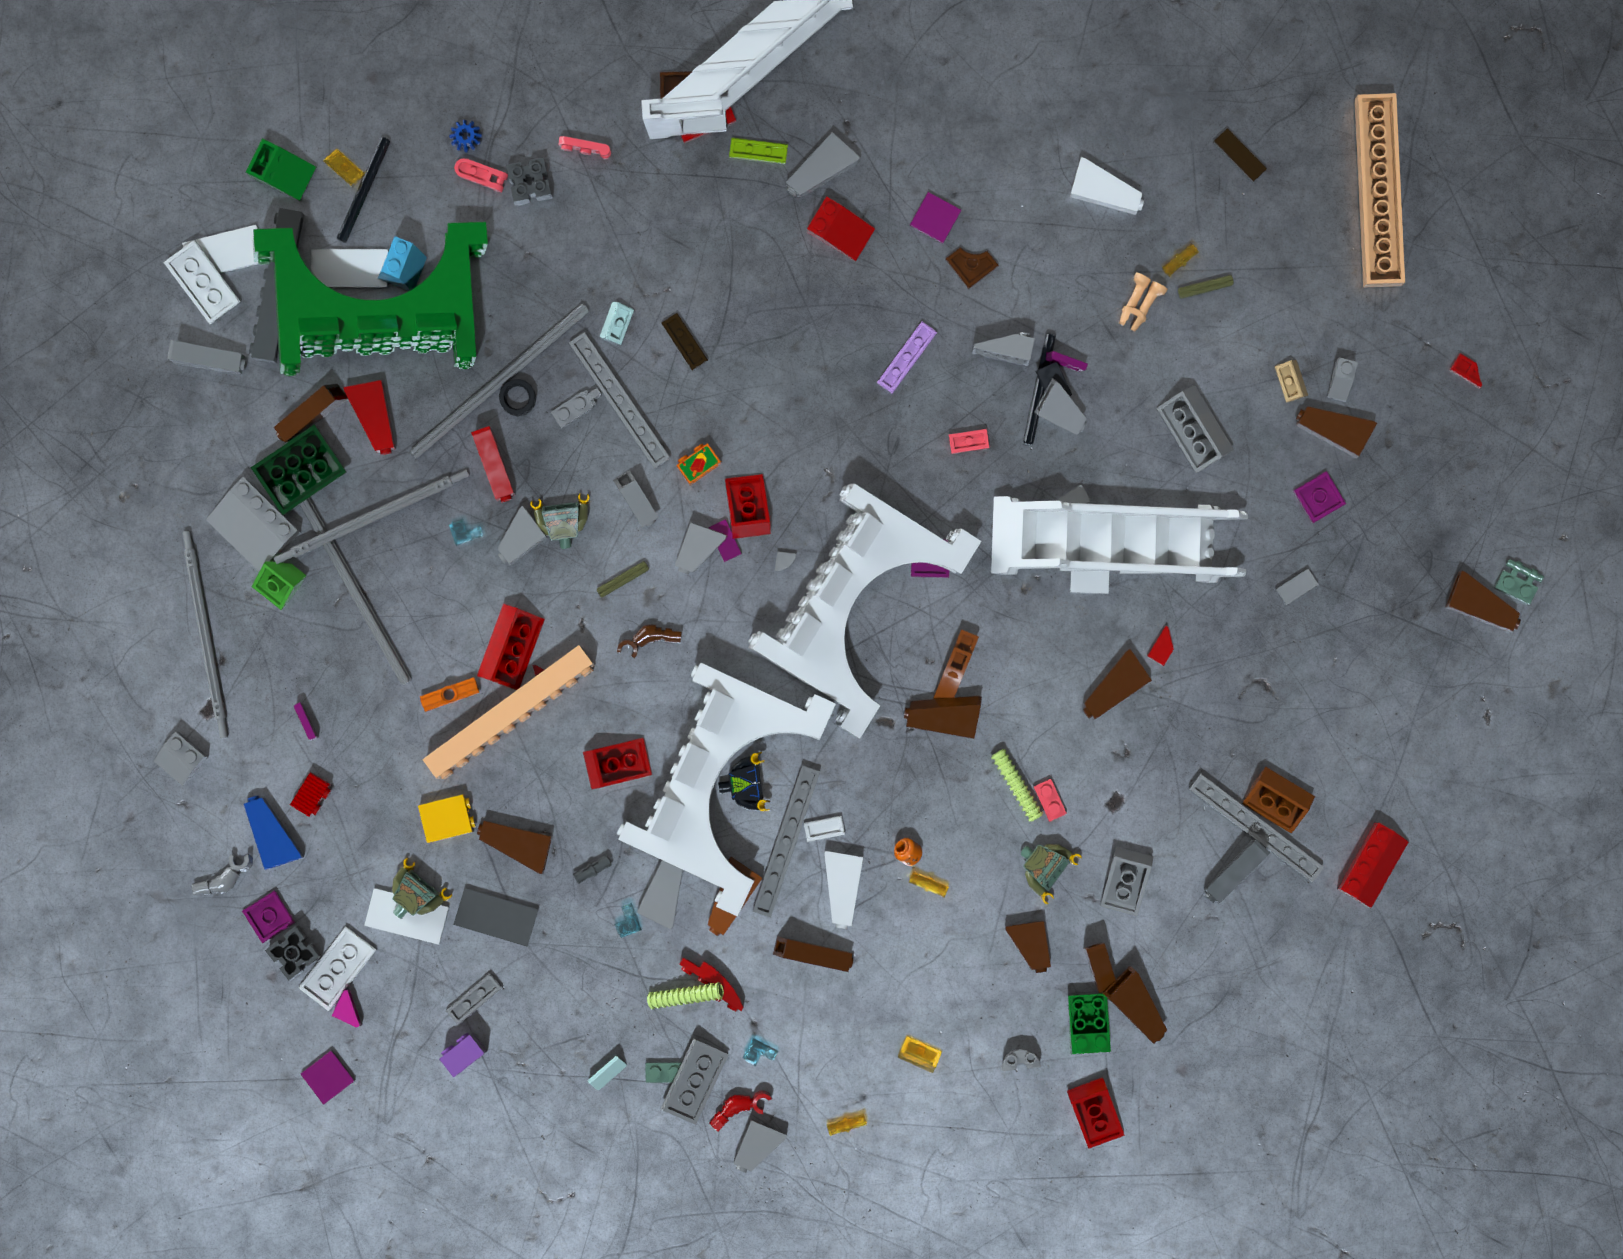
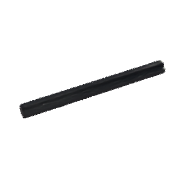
M380 137L337 235V240L346 243L389 147L390 140L385 137Z
M1047 333L1045 336L1039 369L1051 363L1045 358L1048 352L1053 351L1056 339L1054 334ZM1038 376L1023 443L1027 445H1033L1039 419V416L1034 411L1044 395V389Z

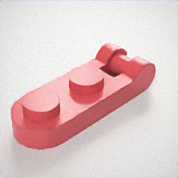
M565 136L559 137L558 145L564 151L572 152V149L580 150V153L584 155H591V153L600 154L603 159H608L611 156L610 147L606 144Z
M465 158L459 159L454 167L456 174L460 178L500 193L504 189V181L508 178V174ZM492 176L498 177L496 183L491 182Z

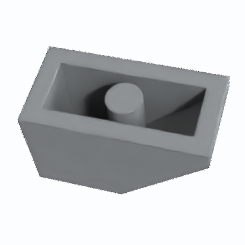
M1340 357L1336 360L1327 395L1328 398L1346 402L1354 381L1358 362Z

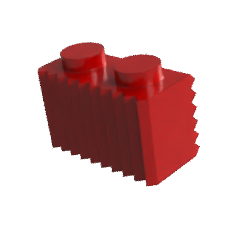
M310 772L290 803V806L308 817L316 816L322 808L319 804L323 798L327 799L331 794L332 789L330 787L332 784Z

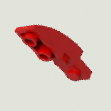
M686 958L682 959L679 964L682 966V971L689 975L692 973L699 976L697 980L703 984H716L720 982L724 990L722 1000L728 1003L727 1007L735 1012L737 1010L742 1011L744 1006L740 997L730 982L717 969L706 961H703L699 967Z

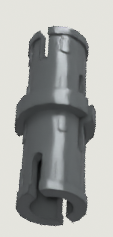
M605 855L593 863L589 862L586 867L573 873V876L577 883L580 884L592 876H597V873L612 866V863L608 856Z

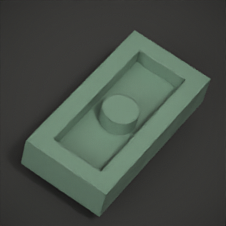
M682 1062L645 1063L646 1083L673 1082Z

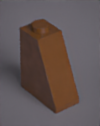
M1044 921L1005 926V931L1029 968L1035 970L1036 973L1047 972V968L1051 967Z
M1100 942L1083 949L1098 993H1104L1116 979L1105 943Z

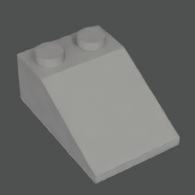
M1020 332V335L1014 334L976 343L972 353L1028 366L1035 338H1032L1031 334Z
M1116 846L1100 906L1138 916L1154 856Z

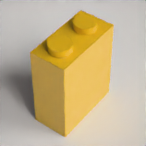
M464 794L418 805L427 843L474 832L473 828L476 827L473 816L470 817L468 810L471 809L469 797L466 798Z

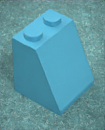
M394 236L377 279L410 291L416 287L427 257L413 243Z

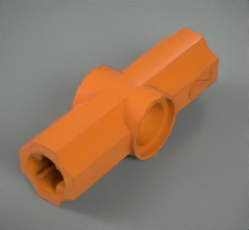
M475 677L422 695L420 700L424 711L428 712L478 694L480 691ZM449 689H452L455 693L454 698L451 700H447L445 697V692Z

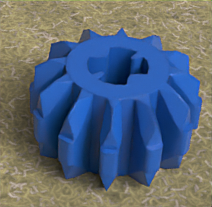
M463 120V125L456 122L458 128L452 127L451 131L454 134L449 135L450 139H453L451 142L452 146L458 145V151H461L464 147L465 153H468V147H471L474 151V144H481L478 139L482 138V134L477 133L480 130L479 126L474 127L475 123L473 121L469 125L467 120ZM467 132L470 137L467 136L468 139L464 140L462 135L464 136V133Z

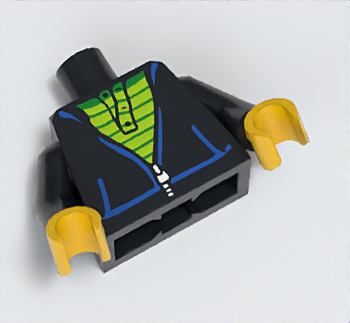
M762 752L752 754V756L741 759L732 767L729 773V781L718 782L720 794L731 792L732 800H735L738 806L747 810L768 812L770 809H765V803L770 802V800L763 799L759 764L764 763L765 760L759 761L758 755L762 754Z

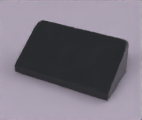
M1057 362L1048 363L1035 371L1044 391H1046L1052 378H1054L1066 393L1072 396V392Z

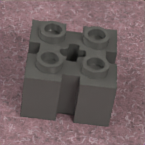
M544 157L529 160V165L523 166L521 162L506 165L509 181L511 184L515 183V186L511 187L515 206L529 204L530 198L534 197L538 201L553 199L549 180H544V177H548ZM529 178H531L532 180H534V181H531V182H532L531 185H528L527 182H525V181H527V179H529Z
M299 926L293 927L283 935L286 939L284 942L278 940L265 950L274 963L280 961L283 965L279 969L288 981L293 980L304 971L301 966L304 964L310 966L322 957L314 944L307 945L305 940L308 937ZM292 948L297 950V957L290 956Z

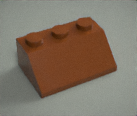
M1265 767L1242 804L1292 834L1310 810L1315 796L1268 767Z

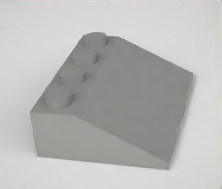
M242 477L229 490L206 519L258 571L261 570L266 561L272 562L274 557L278 556L301 533L245 477Z

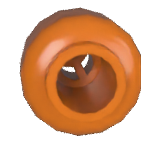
M903 838L896 843L894 856L906 866H913L921 859L922 848L912 839Z

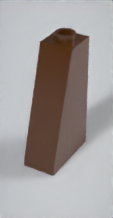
M338 384L323 385L274 426V429L277 431V437L281 441L289 442L347 401L346 394Z
M1306 407L1305 410L1301 409L1296 417V420H1298L1296 426L1354 458L1360 456L1377 425L1375 421L1313 407Z
M1464 571L1458 572L1445 608L1509 633L1513 632L1514 629H1518L1521 621L1518 611Z
M1131 649L1122 655L1083 703L1085 708L1082 710L1088 719L1091 717L1093 720L1097 719L1152 681Z
M982 696L910 701L909 708L905 707L903 719H907L906 727L974 739Z
M483 821V824H479L477 835H480L479 840L533 871L544 874L552 836L488 821Z
M780 936L776 938L773 955L781 958L849 972V968L852 967L854 961L853 953Z
M1129 966L1103 994L1147 1039L1155 1044L1164 1037L1167 1028L1139 973Z

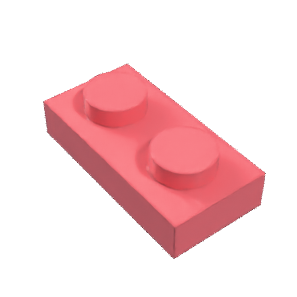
M987 429L948 435L951 454L989 449Z
M1051 779L1033 787L1049 822L1067 814Z

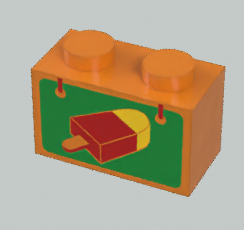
M708 443L706 445L700 444L694 449L695 453L689 457L685 455L678 460L679 464L676 466L690 486L721 465V461Z

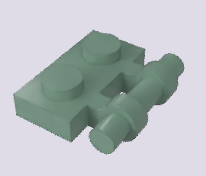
M1509 559L1506 566L1512 568L1511 572L1502 571L1494 588L1530 605L1538 590V587L1532 585V582L1536 580L1541 583L1544 576L1539 574L1538 570L1534 568L1531 570L1523 566V563L1518 560L1515 562ZM1518 572L1528 576L1526 581L1516 577Z

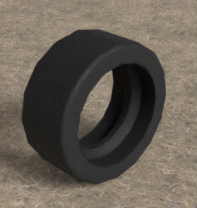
M513 379L506 382L500 389L499 400L503 409L510 415L524 416L535 406L536 394L532 386L525 380ZM517 386L523 387L529 395L528 403L519 409L509 406L506 399L508 391Z

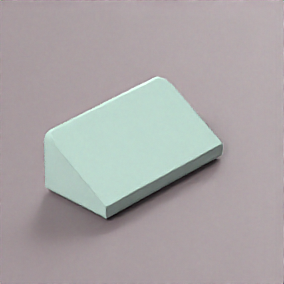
M612 302L600 338L621 345L634 309L619 302Z
M616 1055L594 1074L588 1082L596 1090H600L627 1065L619 1055Z

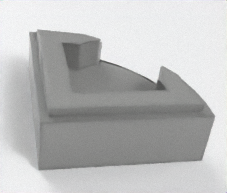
M777 552L775 571H782L790 567L795 561L796 554Z

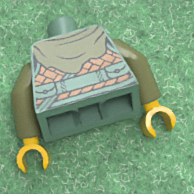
M580 493L578 495V502L543 506L542 501L538 499L540 504L534 507L533 501L530 502L531 507L535 510L536 524L551 540H559L561 549L572 547L570 538L577 537L578 532L583 530L588 520V505L586 504L589 503V494H587V500L585 501L580 499Z
M1046 844L1044 847L1038 845L1035 850L1026 846L1021 852V856L1027 860L1023 867L1026 869L1025 877L1028 885L1038 896H1041L1045 904H1048L1045 901V896L1050 895L1054 899V896L1048 891L1069 863L1079 865L1073 860L1075 856L1082 859L1080 854H1072L1070 850L1059 844Z
M409 858L404 860L403 867L400 868L393 878L392 892L394 896L392 899L398 904L393 913L400 919L407 912L412 916L433 912L443 904V901H447L452 897V894L449 897L443 895L447 888H444L439 894L436 889L413 872L415 862H413L412 866L406 865Z

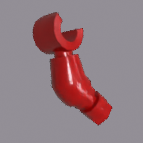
M763 1090L756 1092L752 1098L747 1095H733L724 1102L723 1110L718 1111L709 1124L719 1132L729 1121L728 1118H732L735 1114L738 1115L739 1112L749 1111L753 1108L757 1113L763 1114V1107L757 1105L758 1100L766 1098L770 1101L773 1098L769 1092Z

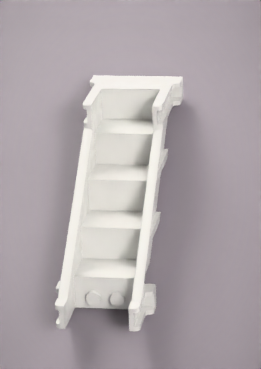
M852 0L774 1L749 24L742 27L734 37L703 64L696 67L688 77L662 99L641 100L643 121L649 138L661 139L668 138L669 136L727 131L725 111L841 10L853 9Z
M1009 496L994 497L991 573L1016 575L1019 569L1060 568V571H1120V574L1181 573L1196 574V582L1217 583L1220 577H1244L1246 569L1212 567V559L1214 557L1213 539L1215 536L1213 522L1214 520L1248 519V514L1239 510H1221L1220 507L1212 505H1198V509L1083 504L1062 501L1020 502V499Z

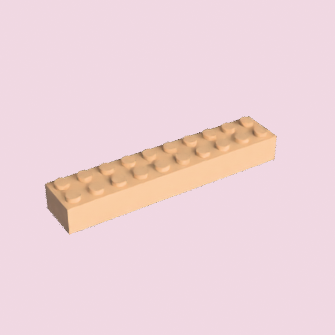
M1396 93L1357 95L1355 98L1363 288L1402 286L1405 283Z
M578 645L422 760L435 778L447 779L453 774V769L465 766L469 762L468 758L472 755L477 757L484 752L483 747L487 744L493 745L499 741V736L502 733L508 734L514 730L517 722L523 723L529 719L532 711H540L547 705V700L558 698L562 694L561 690L565 687H573L578 683L576 679L580 676L586 677L594 671L592 669L595 666L583 648Z

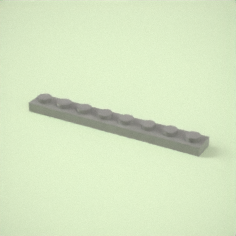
M585 332L570 341V346L654 469L669 460V455Z
M803 765L801 767L752 912L770 918L772 916L820 771Z
M1202 774L1197 777L1189 788L1190 791L1253 839L1257 840L1311 883L1314 882L1324 867Z

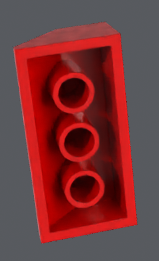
M503 604L477 676L518 690L545 619Z
M1374 823L1337 889L1371 909L1409 841L1381 823Z

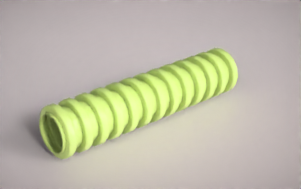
M1002 749L992 755L991 759L995 760L994 764L998 765L997 769L1001 770L1000 774L1004 775V780H1007V786L1010 785V791L1013 790V796L1016 795V801L1020 802L1019 806L1023 807L1022 811L1026 812L1025 816H1028V821L1032 822L1041 817L1043 811L1039 810L1040 806L1036 805L1037 801L1033 800L1034 796L1030 795L1031 791H1028V786L1024 785L1025 781H1022V776L1015 769V764L1011 763L1013 762L1012 759L1008 758L1010 757L1009 754L1005 753L1006 749Z
M717 982L710 985L705 984L688 988L683 987L682 989H671V991L649 992L647 1003L650 1009H658L661 1007L665 1008L666 1006L671 1007L672 1005L677 1006L693 1004L694 1002L699 1003L700 1001H711V999L713 1001L721 1000L724 990L721 983Z

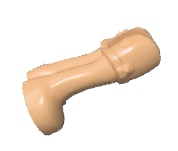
M1138 272L1134 275L1136 283L1134 292L1127 305L1122 308V315L1119 324L1124 326L1131 313L1137 316L1130 329L1134 332L1145 322L1148 310L1158 296L1165 295L1168 290L1165 286L1153 281L1139 310L1136 309L1142 294L1151 282V279Z

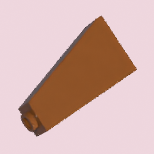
M730 856L728 861L742 874L754 880L743 904L744 906L762 880V877ZM719 887L718 892H719V891H722V892H723V891H724V888ZM715 902L707 925L710 926L709 931L716 936L720 934L724 936L737 916L716 907L718 903Z

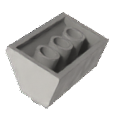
M1195 385L1181 391L1157 408L1196 473L1234 451Z

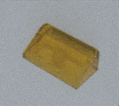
M338 149L323 160L329 168L352 188L365 174Z
M907 1036L898 1058L933 1073L942 1051Z

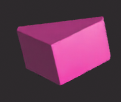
M347 989L343 991L332 1016L354 1027L362 1026L351 991Z

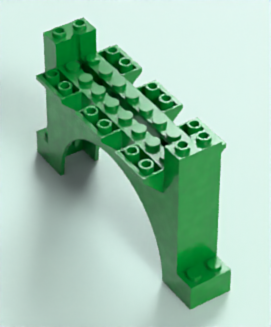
M486 222L448 223L443 255L429 277L405 294L382 300H363L345 296L319 281L300 257L294 240L293 228L253 229L254 262H258L260 265H267L273 262L280 374L295 376L296 373H300V355L303 358H311L314 355L331 357L337 353V349L347 352L353 351V348H355V353H360L362 356L371 355L379 352L380 355H388L394 352L395 347L410 349L411 346H413V351H418V353H428L429 350L445 353L451 350L453 345L454 367L470 369V366H474L476 360V343L469 255L472 258L485 255L488 245Z

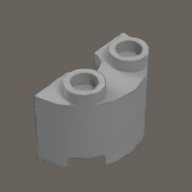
M1015 1049L1005 1056L1002 1061L1001 1070H1016L1017 1065L1021 1063L1025 1064L1028 1069L1039 1068L1041 1065L1034 1053L1027 1049Z

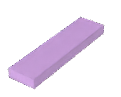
M922 321L877 381V384L893 394L937 332Z

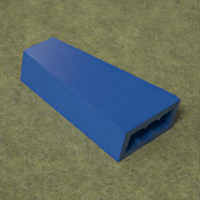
M259 795L248 798V802L244 803V807L264 870L304 858L303 853L267 800L259 798Z

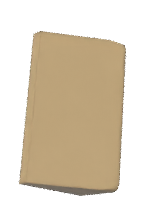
M1291 360L1275 366L1286 403L1308 396L1297 360Z

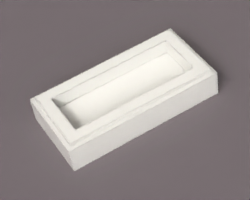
M842 816L804 823L807 842L845 835Z

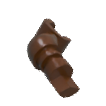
M654 624L645 625L633 636V640H622L618 644L617 653L622 652L621 649L624 645H631L633 647L631 656L635 658L639 646L642 648L649 643H654V641H660V639H664V642L680 643L682 632L672 631V628L662 630V627H656Z

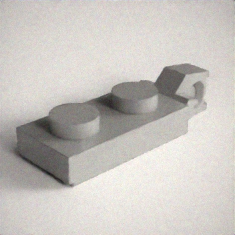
M598 388L591 392H588V390L582 391L553 410L551 414L562 429L593 409V406L596 405L594 400L602 396V393Z

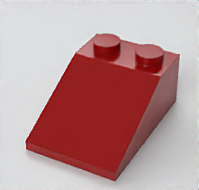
M827 196L807 228L808 234L855 262L875 231L874 227Z
M763 474L726 478L725 485L732 538L771 534Z
M643 738L583 752L591 789L652 775Z
M1103 1077L1067 1090L1088 1149L1125 1136Z

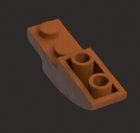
M961 629L933 699L955 697L979 636Z

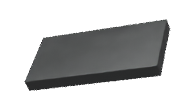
M464 888L453 925L528 947L539 909Z

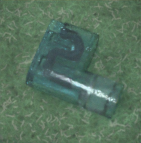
M463 519L449 524L456 546L483 537L480 525L467 530Z
M632 903L622 906L621 909L626 920L614 924L621 938L642 930Z
M752 1038L743 1059L756 1066L761 1055L774 1061L778 1051Z

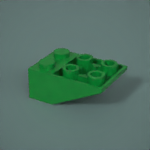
M262 138L245 173L250 178L300 201L317 167Z
M1104 994L1068 996L1071 1055L1110 1053L1107 997Z

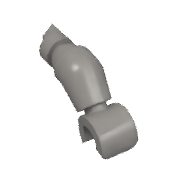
M230 854L229 864L231 867H227L220 876L212 879L211 882L207 880L192 884L193 895L200 893L208 895L212 894V891L222 894L230 891L239 877L238 872H245L251 868L253 864L252 856L250 854L244 856V863L238 866L236 863L237 857Z

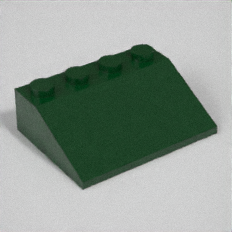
M316 425L311 426L250 467L282 515L347 473Z

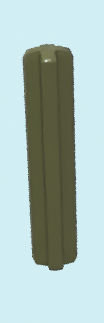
M1228 275L1181 287L1178 289V295L1182 299L1229 287L1234 284L1233 277Z
M645 561L639 563L598 587V594L600 597L608 595L647 572L649 567Z

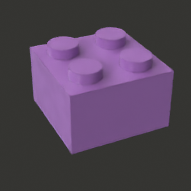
M468 1033L464 1034L457 1040L458 1045L455 1047L451 1045L441 1052L443 1056L439 1060L453 1077L457 1076L487 1052V1049L474 1033L470 1035Z

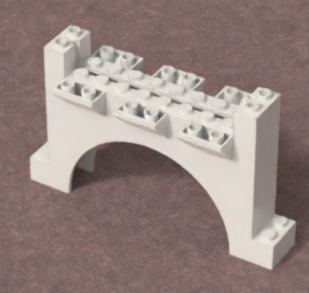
M849 484L845 485L841 490L839 501L858 513L850 515L846 521L847 528L844 531L841 530L836 538L838 541L836 546L838 547H833L829 553L830 560L824 564L821 563L817 568L816 573L818 575L814 580L811 579L805 588L808 590L806 592L807 596H803L800 600L798 611L790 612L786 619L787 625L784 629L781 628L775 637L777 641L758 631L750 637L748 648L843 706L845 709L844 711L840 710L837 714L835 725L853 736L861 738L880 705L873 701L858 685L846 658L845 627L849 612L856 598L874 578L891 568L903 564L929 563L948 569L953 573L958 572L962 574L980 545L981 540L963 529H955V531H950L946 538L948 542H946L858 485Z
M700 663L699 666L695 665L691 673V677H694L693 682L712 690V692H707L703 701L705 707L703 710L700 709L695 718L697 727L696 729L692 728L687 737L690 742L687 746H682L679 752L681 759L678 764L674 763L670 773L673 774L671 782L667 781L663 792L666 793L662 799L658 798L653 808L656 809L654 817L650 816L645 825L648 827L647 831L626 822L625 825L621 824L617 835H619L618 840L724 888L723 892L719 891L715 902L718 904L716 907L738 916L754 880L742 874L727 860L714 837L710 820V801L716 779L724 765L737 751L759 738L774 734L792 733L820 740L836 704L814 694L813 698L809 696L805 705L806 712Z

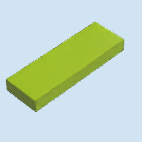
M731 138L729 158L786 164L788 144Z

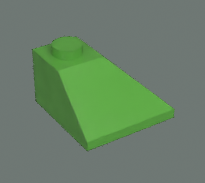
M266 561L251 587L282 610L300 588L307 575L291 563L276 564V562Z

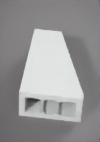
M1081 157L1070 197L1136 215L1138 210H1142L1144 199H1141L1142 193L1086 158Z
M825 851L832 923H836L837 928L847 929V926H852L863 857Z

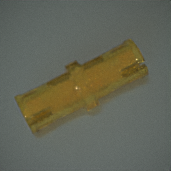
M1191 243L1181 253H1176L1174 255L1175 258L1162 267L1163 271L1170 277L1180 267H1185L1187 265L1186 262L1198 254L1199 251Z
M914 871L909 880V883L923 888L924 891L933 892L943 898L949 888L933 881L934 878L924 877Z
M864 1113L848 1119L845 1117L842 1121L827 1124L830 1137L845 1131L849 1133L852 1129L867 1126Z

